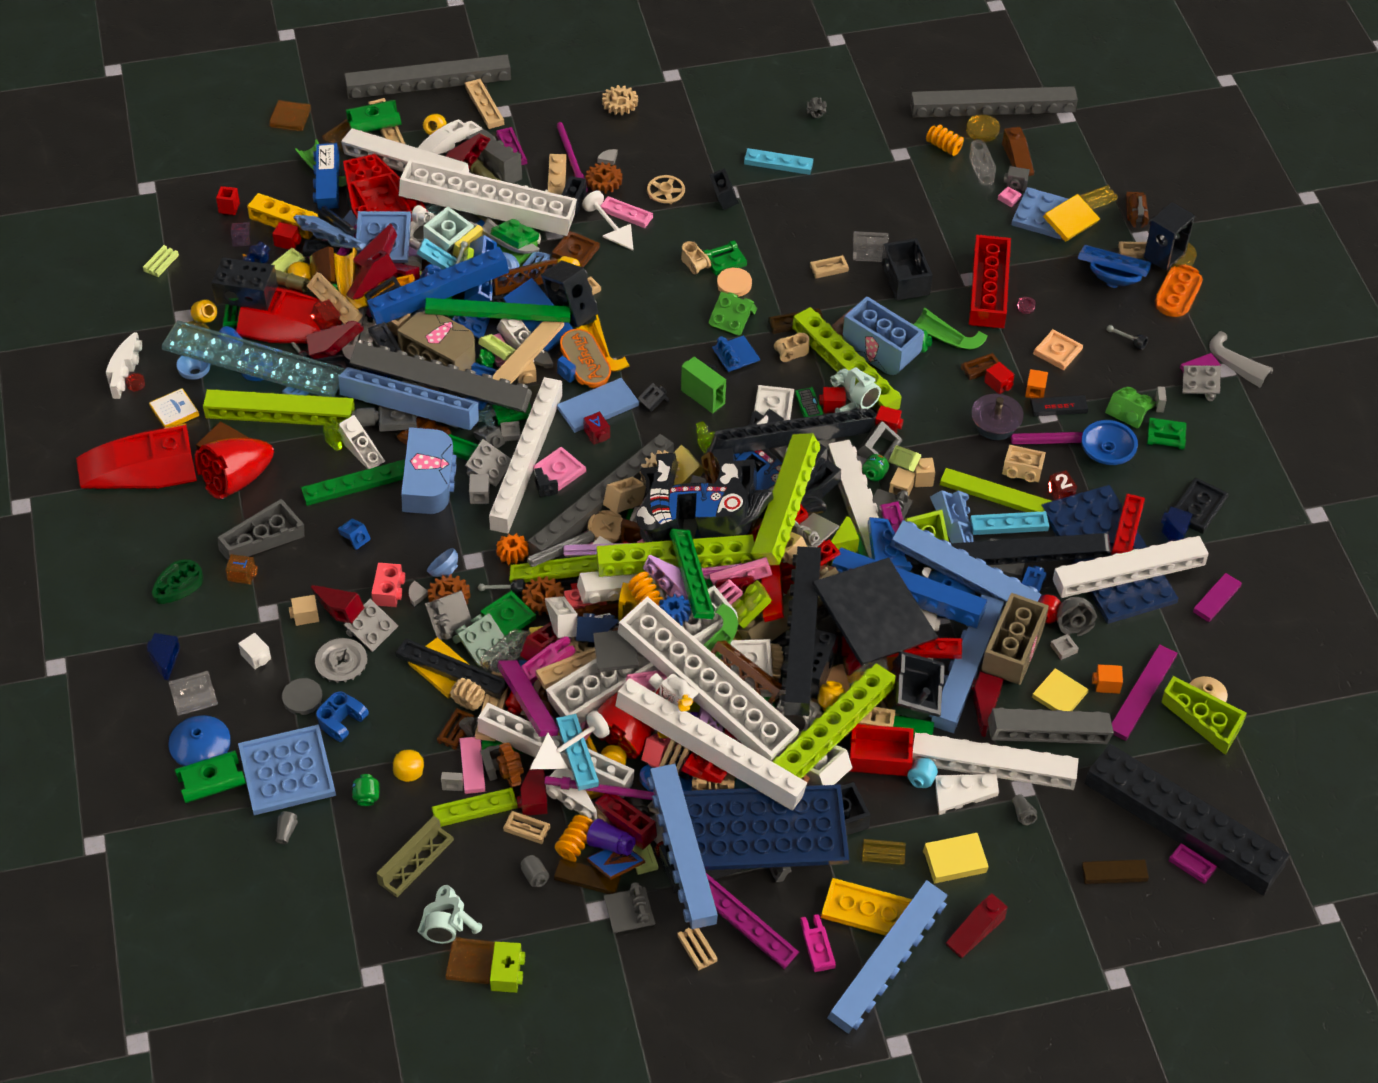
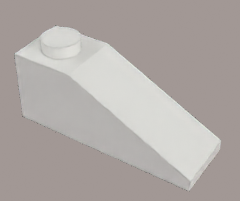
M564 596L545 598L555 635L558 638L567 636L571 639L576 637L577 613Z

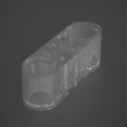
M974 140L970 147V161L980 183L991 185L994 183L996 166L986 143L982 140Z
M512 630L482 655L480 659L481 668L485 671L499 673L498 661L516 660L521 654L526 637L532 633L524 630Z

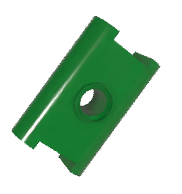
M395 99L346 109L351 129L370 132L401 125Z
M235 750L175 769L179 783L184 782L185 789L181 791L185 804L246 784L243 772H238L236 764H239Z

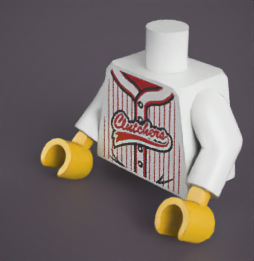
M655 673L648 681L656 689L654 693L678 706L681 712L690 710L693 700L699 693L688 685L686 680L679 678L675 674H671L664 680ZM658 731L659 738H668Z

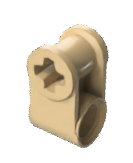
M687 241L682 245L681 260L693 274L696 275L700 270L711 267L709 257L696 243Z
M797 333L777 340L774 343V349L779 352L780 360L788 362L792 359L806 356L809 353V336L805 333Z

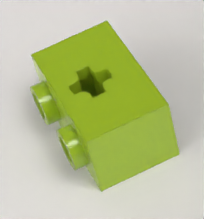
M495 942L490 977L491 991L517 993L518 984L522 985L523 971H520V965L525 964V952H522L521 943Z

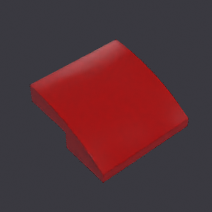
M694 752L691 753L681 770L693 777L714 783H722L728 773Z

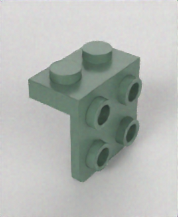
M490 613L483 617L479 614L470 620L472 622L470 626L466 627L464 624L455 630L456 635L452 637L455 644L463 643L478 666L484 665L510 646Z

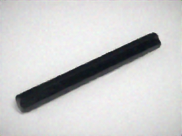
M322 206V209L319 210L321 215L346 234L353 237L354 233H357L353 226L326 206Z

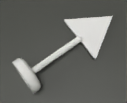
M593 191L588 194L582 202L584 210L591 212L597 209L615 230L602 237L633 251L631 224L618 228L600 207L604 201L603 194L600 191Z
M593 710L587 715L589 728L558 748L555 746L549 733H547L530 769H568L560 752L591 732L599 738L606 737L610 732L607 722L600 713Z

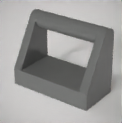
M881 421L871 429L856 451L857 454L865 459L872 454H879L872 447L878 438L882 437L892 442L883 455L889 461L895 446H899L902 439Z

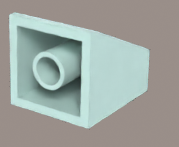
M446 207L423 226L424 238L447 253L454 248V244L474 228L473 224L449 207Z

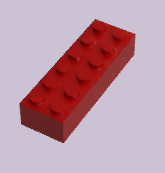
M976 235L969 325L1004 328L1011 238Z

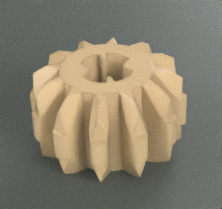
M461 678L457 680L450 691L451 698L455 700V703H458L460 707H465L466 710L475 711L484 702L485 691L470 679Z

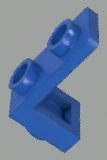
M562 356L558 359L557 373L571 383L576 379V366Z

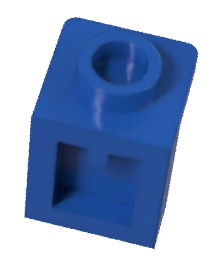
M351 519L338 528L339 534L350 539L355 549L360 548L371 539L365 525L357 520Z
M1028 566L1022 584L1032 586L1040 593L1047 573L1041 567L1033 566L1032 568Z

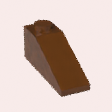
M1021 127L1004 129L1002 145L1012 166L1030 169L1029 176L1034 175L1026 137Z

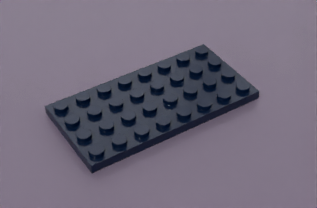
M1110 485L1042 504L1046 511L1048 522L1056 536L1105 533L1109 535L1112 552L1123 506ZM1137 531L1132 550L1148 548ZM1096 558L1071 560L1072 564H1076L1081 561L1086 562L1094 560ZM1165 575L1089 592L1107 624L1176 604L1179 599Z
M841 784L806 786L803 797L793 811L755 788L683 791L705 870L849 864Z

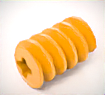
M934 125L929 129L926 141L948 154L956 156L962 148L964 138L960 137L958 139V134L953 135V131L948 132V129L943 128L942 125L937 127Z
M641 572L634 576L628 583V589L631 591L632 596L635 597V601L640 604L648 596L659 606L660 600L664 599L663 597H658L660 592L655 590V584H651L653 582L652 578H647L649 573Z
M583 815L574 816L568 828L565 829L563 835L555 844L556 852L563 859L576 862L575 856H580V850L585 848L587 833L594 821Z

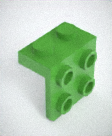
M721 292L709 319V324L715 328L740 336L750 313L755 315L757 307L753 304L754 301L744 298L743 300L734 293L728 292L727 294Z
M1124 387L1113 393L1105 413L1135 428H1139L1146 412L1153 408L1156 402L1148 395L1136 393L1134 388Z

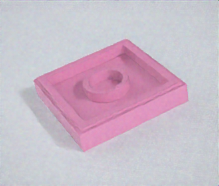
M562 447L533 466V470L542 467L543 473L547 474L549 481L557 480L558 491L586 472V467Z

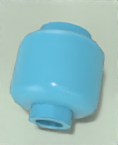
M918 758L913 762L912 768L908 771V779L917 788H928L937 776V767L929 758Z

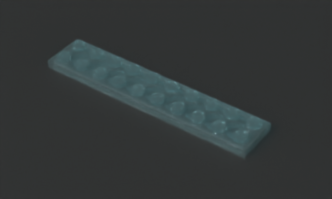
M179 320L176 321L162 344V350L323 397L335 396L339 388L338 376L345 370V368Z

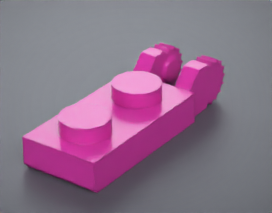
M564 636L555 643H551L521 666L532 684L538 680L536 670L575 654V648L572 645L568 646L571 643L569 637Z
M819 914L813 916V922L816 927L814 929L809 928L806 917L800 918L803 936L814 972L834 969L836 967L834 956Z

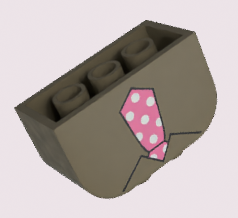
M425 311L415 314L397 330L399 347L403 352L408 353L407 356L414 357V355L424 357L425 361L437 360L442 362L441 365L447 367L448 364L458 366V370L465 371V369L471 370L473 363H476L474 334L465 326L458 324L448 317L425 314Z
M1011 593L986 648L981 671L1021 685L1041 638L1049 605Z

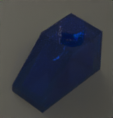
M1171 507L1168 513L1164 512L1161 523L1164 524L1162 532L1169 541L1184 539L1192 519V513Z
M154 633L152 640L148 641L147 652H149L151 661L164 680H169L180 650L178 637Z

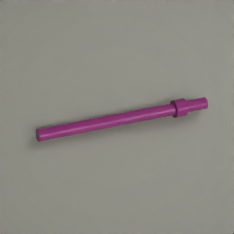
M562 122L557 123V128L575 177L585 179L580 171Z
M545 777L546 785L560 786L561 789L566 790L570 788L578 789L575 780H571V777ZM599 784L598 787L585 789L586 791L652 800L654 792L603 784Z

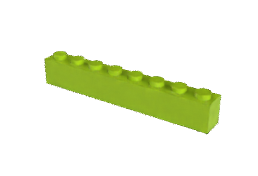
M207 389L203 409L205 418L338 426L339 423L352 416V411H355L354 398Z
M813 433L792 435L773 489L774 498L767 506L751 552L755 560L766 557L769 565H780L781 559L785 554L787 542L790 539L792 527L795 524L797 512L800 510V504L805 495L807 483L810 480L812 468L815 465V459L820 451V443Z

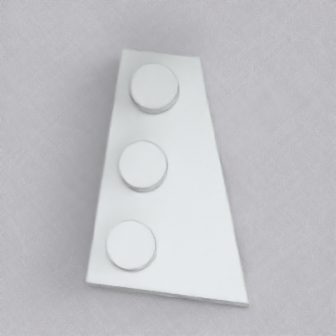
M997 774L937 775L934 780L939 815L944 814L947 810L959 809L965 804L971 802L978 803L996 797L999 794Z

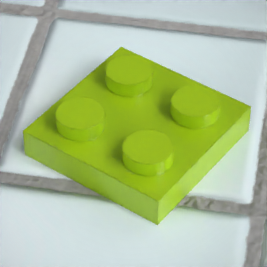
M758 580L750 584L743 595L731 605L737 612L738 624L745 628L772 600Z

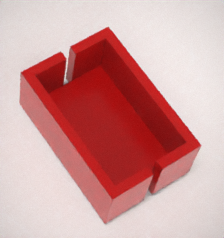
M857 724L851 730L849 759L852 769L850 771L908 776V771L912 768L914 729Z

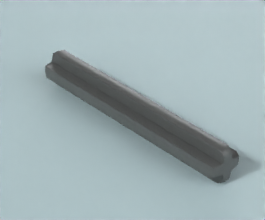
M592 531L582 533L529 556L527 563L530 567L537 566L564 554L565 545L588 544L594 541L595 535Z

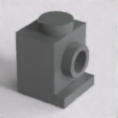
M1010 166L1009 172L1004 175L1003 183H1007L1006 188L1009 186L1012 189L1023 190L1022 193H1025L1030 169Z

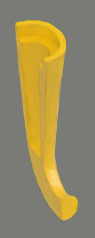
M354 247L353 253H350V255L340 256L334 253L338 291L358 310L365 306L368 307L366 297L363 296L360 299L353 300L346 295L355 280L356 264L353 259L357 256V249Z
M596 315V319L592 323L581 325L577 328L586 330L595 337L610 364L612 372L630 367L625 356L619 360L610 357L598 315Z

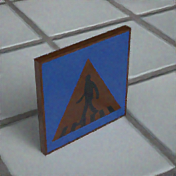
M604 849L587 857V861L610 880L645 863V860L633 850L630 855L626 856Z

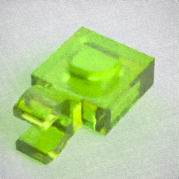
M333 418L331 426L324 424L323 433L325 441L337 452L342 448V437L337 431L339 423Z
M702 421L696 423L698 427L696 432L699 435L697 443L705 454L711 445L715 432H708L706 424Z

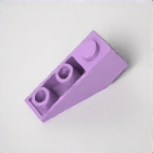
M649 555L643 569L649 573L670 597H673L675 593L677 598L683 595L685 600L689 601L680 568Z

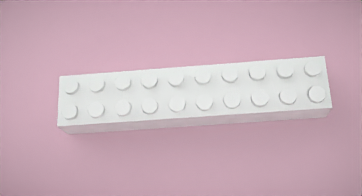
M409 159L404 169L399 187V196L502 221L516 219L527 227L565 236L568 235L573 221L577 202L575 198Z
M715 586L708 589L714 612L723 602L737 616V612ZM691 613L688 622H683L682 627L704 645L722 627L723 619L718 613H715L713 619L694 618L693 613ZM638 650L639 668L598 672L597 661L594 659L547 688L548 701L560 717L576 714L579 724L587 720V715L590 712L596 711L606 700L621 689L626 683L627 674L656 671L659 669Z
M648 596L619 622V635L667 677L675 674L679 678L686 680L688 685L699 692L694 701L743 745L766 759L773 761L776 756H780L785 751V748L790 743L796 740L799 729Z

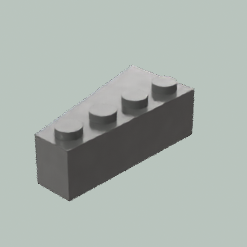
M484 129L466 137L469 140L481 133L491 139L477 159L482 161L484 166L497 179L512 184L522 179L521 154L519 152L514 153L513 148L510 146L505 147L504 142L501 140L496 141L495 136Z
M280 499L217 537L218 548L231 563L303 538L305 533L302 521Z

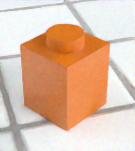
M1030 369L1025 397L1044 398L1048 372Z
M1098 664L1096 672L1092 674V684L1096 685V692L1120 694L1123 684L1122 666Z

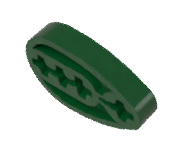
M183 559L169 565L154 584L152 590L154 601L158 604L170 603L196 591L203 582V574L199 564L192 560Z

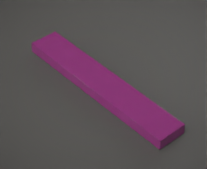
M1159 644L1113 720V735L1125 741L1128 739L1177 657V652Z
M498 661L497 667L538 736L545 737L547 733L550 736H558L559 728L518 661Z
M706 873L716 911L785 970L798 955L799 951Z

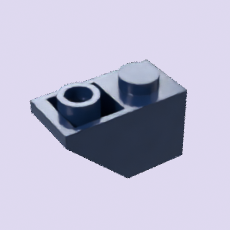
M583 613V617H578L576 641L594 643L593 633L612 631L613 628L619 625L620 621L615 619V615H603V618H595V614Z

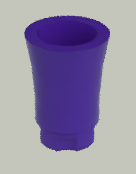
M601 818L596 819L591 824L587 833V843L589 846L626 856L632 853L636 842L635 838L627 832L610 825Z

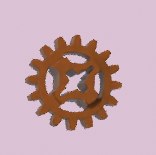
M603 162L601 165L595 164V167L590 166L589 171H586L587 186L591 187L592 191L597 189L600 192L604 191L605 194H607L608 190L613 192V188L618 190L619 185H622L621 169H616V165L610 166V163L604 165Z
M450 574L446 578L442 575L441 580L435 578V584L430 583L428 599L431 602L462 590L468 605L470 588L469 585H466L465 579L460 581V576L453 578L452 574Z
M539 576L537 578L538 581L531 579V585L525 584V590H522V599L534 613L538 611L539 615H542L543 612H546L549 615L545 598L563 597L564 588H561L560 582L556 583L555 578L548 580V576H546L544 580H541Z
M509 742L500 744V756L497 757L500 774L504 779L508 780L511 788L521 785L520 774L524 773L520 755L517 751L514 752Z

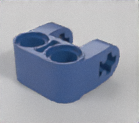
M335 692L318 708L316 714L320 729L338 742H342L349 735V732L340 722L347 715L361 722L369 715V711L355 698L344 692Z

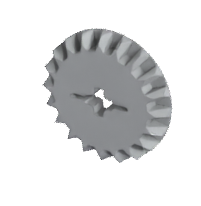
M339 638L327 642L318 650L315 657L318 673L323 678H327L329 682L334 680L337 683L339 681L346 683L349 679L354 680L356 676H360L361 672L365 670L367 664V653L364 647L357 641L347 638ZM345 657V662L338 665V660L341 661Z

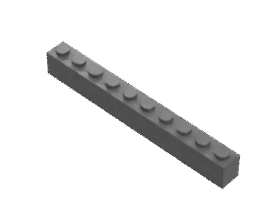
M508 54L345 73L348 99L463 86L466 82L481 79L483 83L511 80Z
M1075 86L912 92L910 106L913 118L1076 112L1078 98Z
M367 341L362 343L356 342L350 360V363L355 367L523 413L527 411L532 392L525 384L517 383V385H513L507 379L500 378V380H495L493 376L484 373L480 376L470 369H465V371L458 370L459 367L448 364V367L443 366L440 361L431 359V362L425 361V358L419 355L410 357L407 356L408 353L400 350L392 352L390 348L381 345L379 348L373 347V344Z
M659 434L529 539V555L531 556L583 533L588 528V521L592 515L599 514V511L610 510L603 505L607 484L630 477L641 481L640 469L643 468L641 464H646L645 458L650 459L651 453L656 455L657 450H660L662 453L664 450L668 453H674V443Z

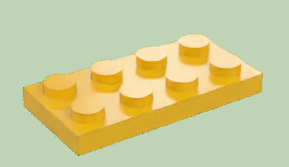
M832 878L821 918L886 936L912 899Z

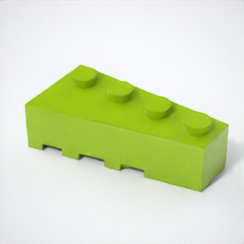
M1174 676L1166 687L1161 703L1225 755L1240 731L1247 714Z

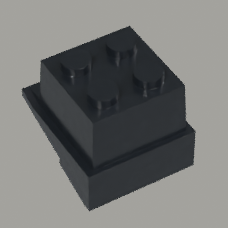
M901 651L892 662L893 669L890 673L895 675V687L887 695L888 709L895 710L896 714L919 720H926L930 715L940 717L942 686L944 684V663Z

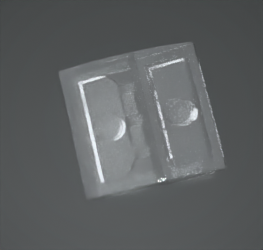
M854 231L853 260L882 262L883 244L888 243V233Z
M208 671L169 681L178 716L218 705Z

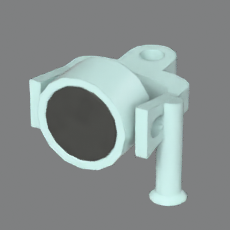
M856 367L849 371L842 369L836 375L831 376L830 379L833 386L837 387L841 384L845 387L846 397L851 401V403L841 408H836L835 413L851 411L855 408L869 409L878 401L881 394L880 387L874 383L875 378ZM857 378L859 382L855 385V379Z
M443 885L437 891L435 902L430 903L424 908L418 933L431 942L444 944L454 941L457 930L459 932L463 931V922L472 929L473 934L481 931L482 924L477 923L463 911L464 903L460 900V897L455 894V891L449 885ZM454 908L453 914L440 912L446 909Z

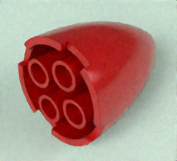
M252 438L216 440L203 444L199 450H196V470L198 475L202 474L207 484L205 489L213 497L222 499L238 492L253 482L269 465L273 458L274 449L271 444Z
M616 692L596 710L603 716L610 730L609 735L599 739L601 741L605 740L610 745L620 746L625 751L627 758L636 759L643 751L646 739L653 735L655 729L616 707L618 692Z

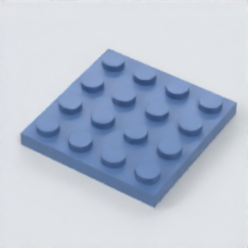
M319 725L238 743L254 815L336 796Z

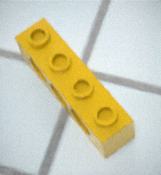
M260 193L247 206L249 219L275 228L279 222L299 226L293 218L295 215L318 217L317 213ZM299 226L301 237L310 239L313 233L302 230Z

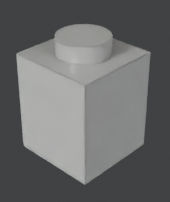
M470 474V504H489V474Z

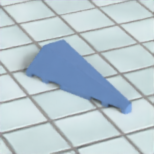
M295 215L293 217L302 230L311 231L317 239L328 240L331 246L350 249L355 247L357 250H363L366 247L365 243L316 216Z
M941 490L930 496L935 509H942L947 535L951 543L973 542L971 522L967 515L970 513V508L966 507L969 495L961 491L951 494Z

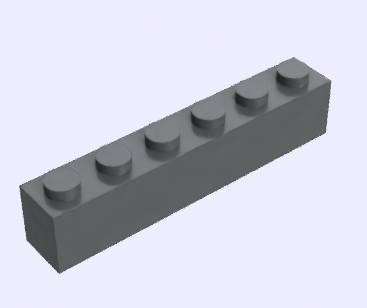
M993 708L987 719L991 740L1108 744L1114 733L1110 714L1099 711Z

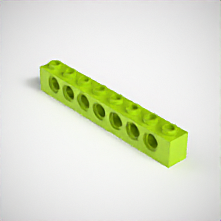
M810 307L794 316L793 329L797 333L807 334L809 336V345L836 372L842 369L849 371L856 367L875 378L874 383L881 389L878 401L872 406L877 413L880 405L897 410L900 409L902 398L900 393L894 390L888 381L883 379L876 369L872 368L864 357L860 356L840 334H837L831 325L821 318L818 312H815ZM857 378L855 379V385L859 382Z
M753 535L693 539L701 568L755 561L751 554L754 546ZM672 541L596 546L599 577L646 572L643 566L649 555L678 568L679 565Z
M877 663L871 669L868 668L858 681L856 680L852 683L846 693H842L833 705H829L820 718H816L806 731H802L798 739L793 744L790 743L785 748V751L780 756H776L772 762L802 779L894 689L895 675Z

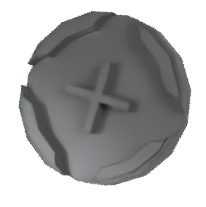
M299 678L291 681L282 692V701L285 709L293 714H310L320 707L323 699L320 685L308 678Z

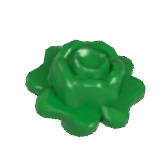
M481 349L480 358L476 359V363L493 368L495 356L491 351Z

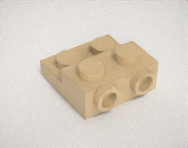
M1009 445L1002 474L1007 475L1009 478L1017 477L1028 482H1039L1046 452Z

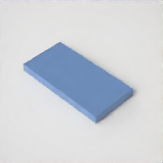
M619 378L557 404V409L574 433L584 429V417L600 411L606 420L639 406V401L623 379Z

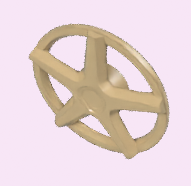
M662 175L655 177L649 182L647 193L650 199L660 203L672 204L683 197L685 186L680 179L674 176ZM661 178H669L667 182H662L661 184L656 182V180ZM673 181H678L682 188H673ZM651 184L659 189L653 194L650 191ZM671 193H680V195L672 199ZM665 195L667 200L659 199L657 196Z

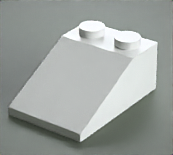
M837 745L831 749L806 774L810 778L808 785H834L852 769L847 750Z

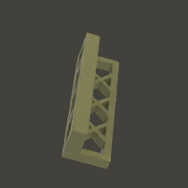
M433 816L376 873L378 884L395 897H398L454 840L453 836L441 828L439 819ZM438 834L445 838L442 844H433L432 840ZM431 850V855L428 858L419 859L418 854L421 851ZM407 865H417V869L414 872L404 873V868ZM393 879H402V884L397 889L389 884Z

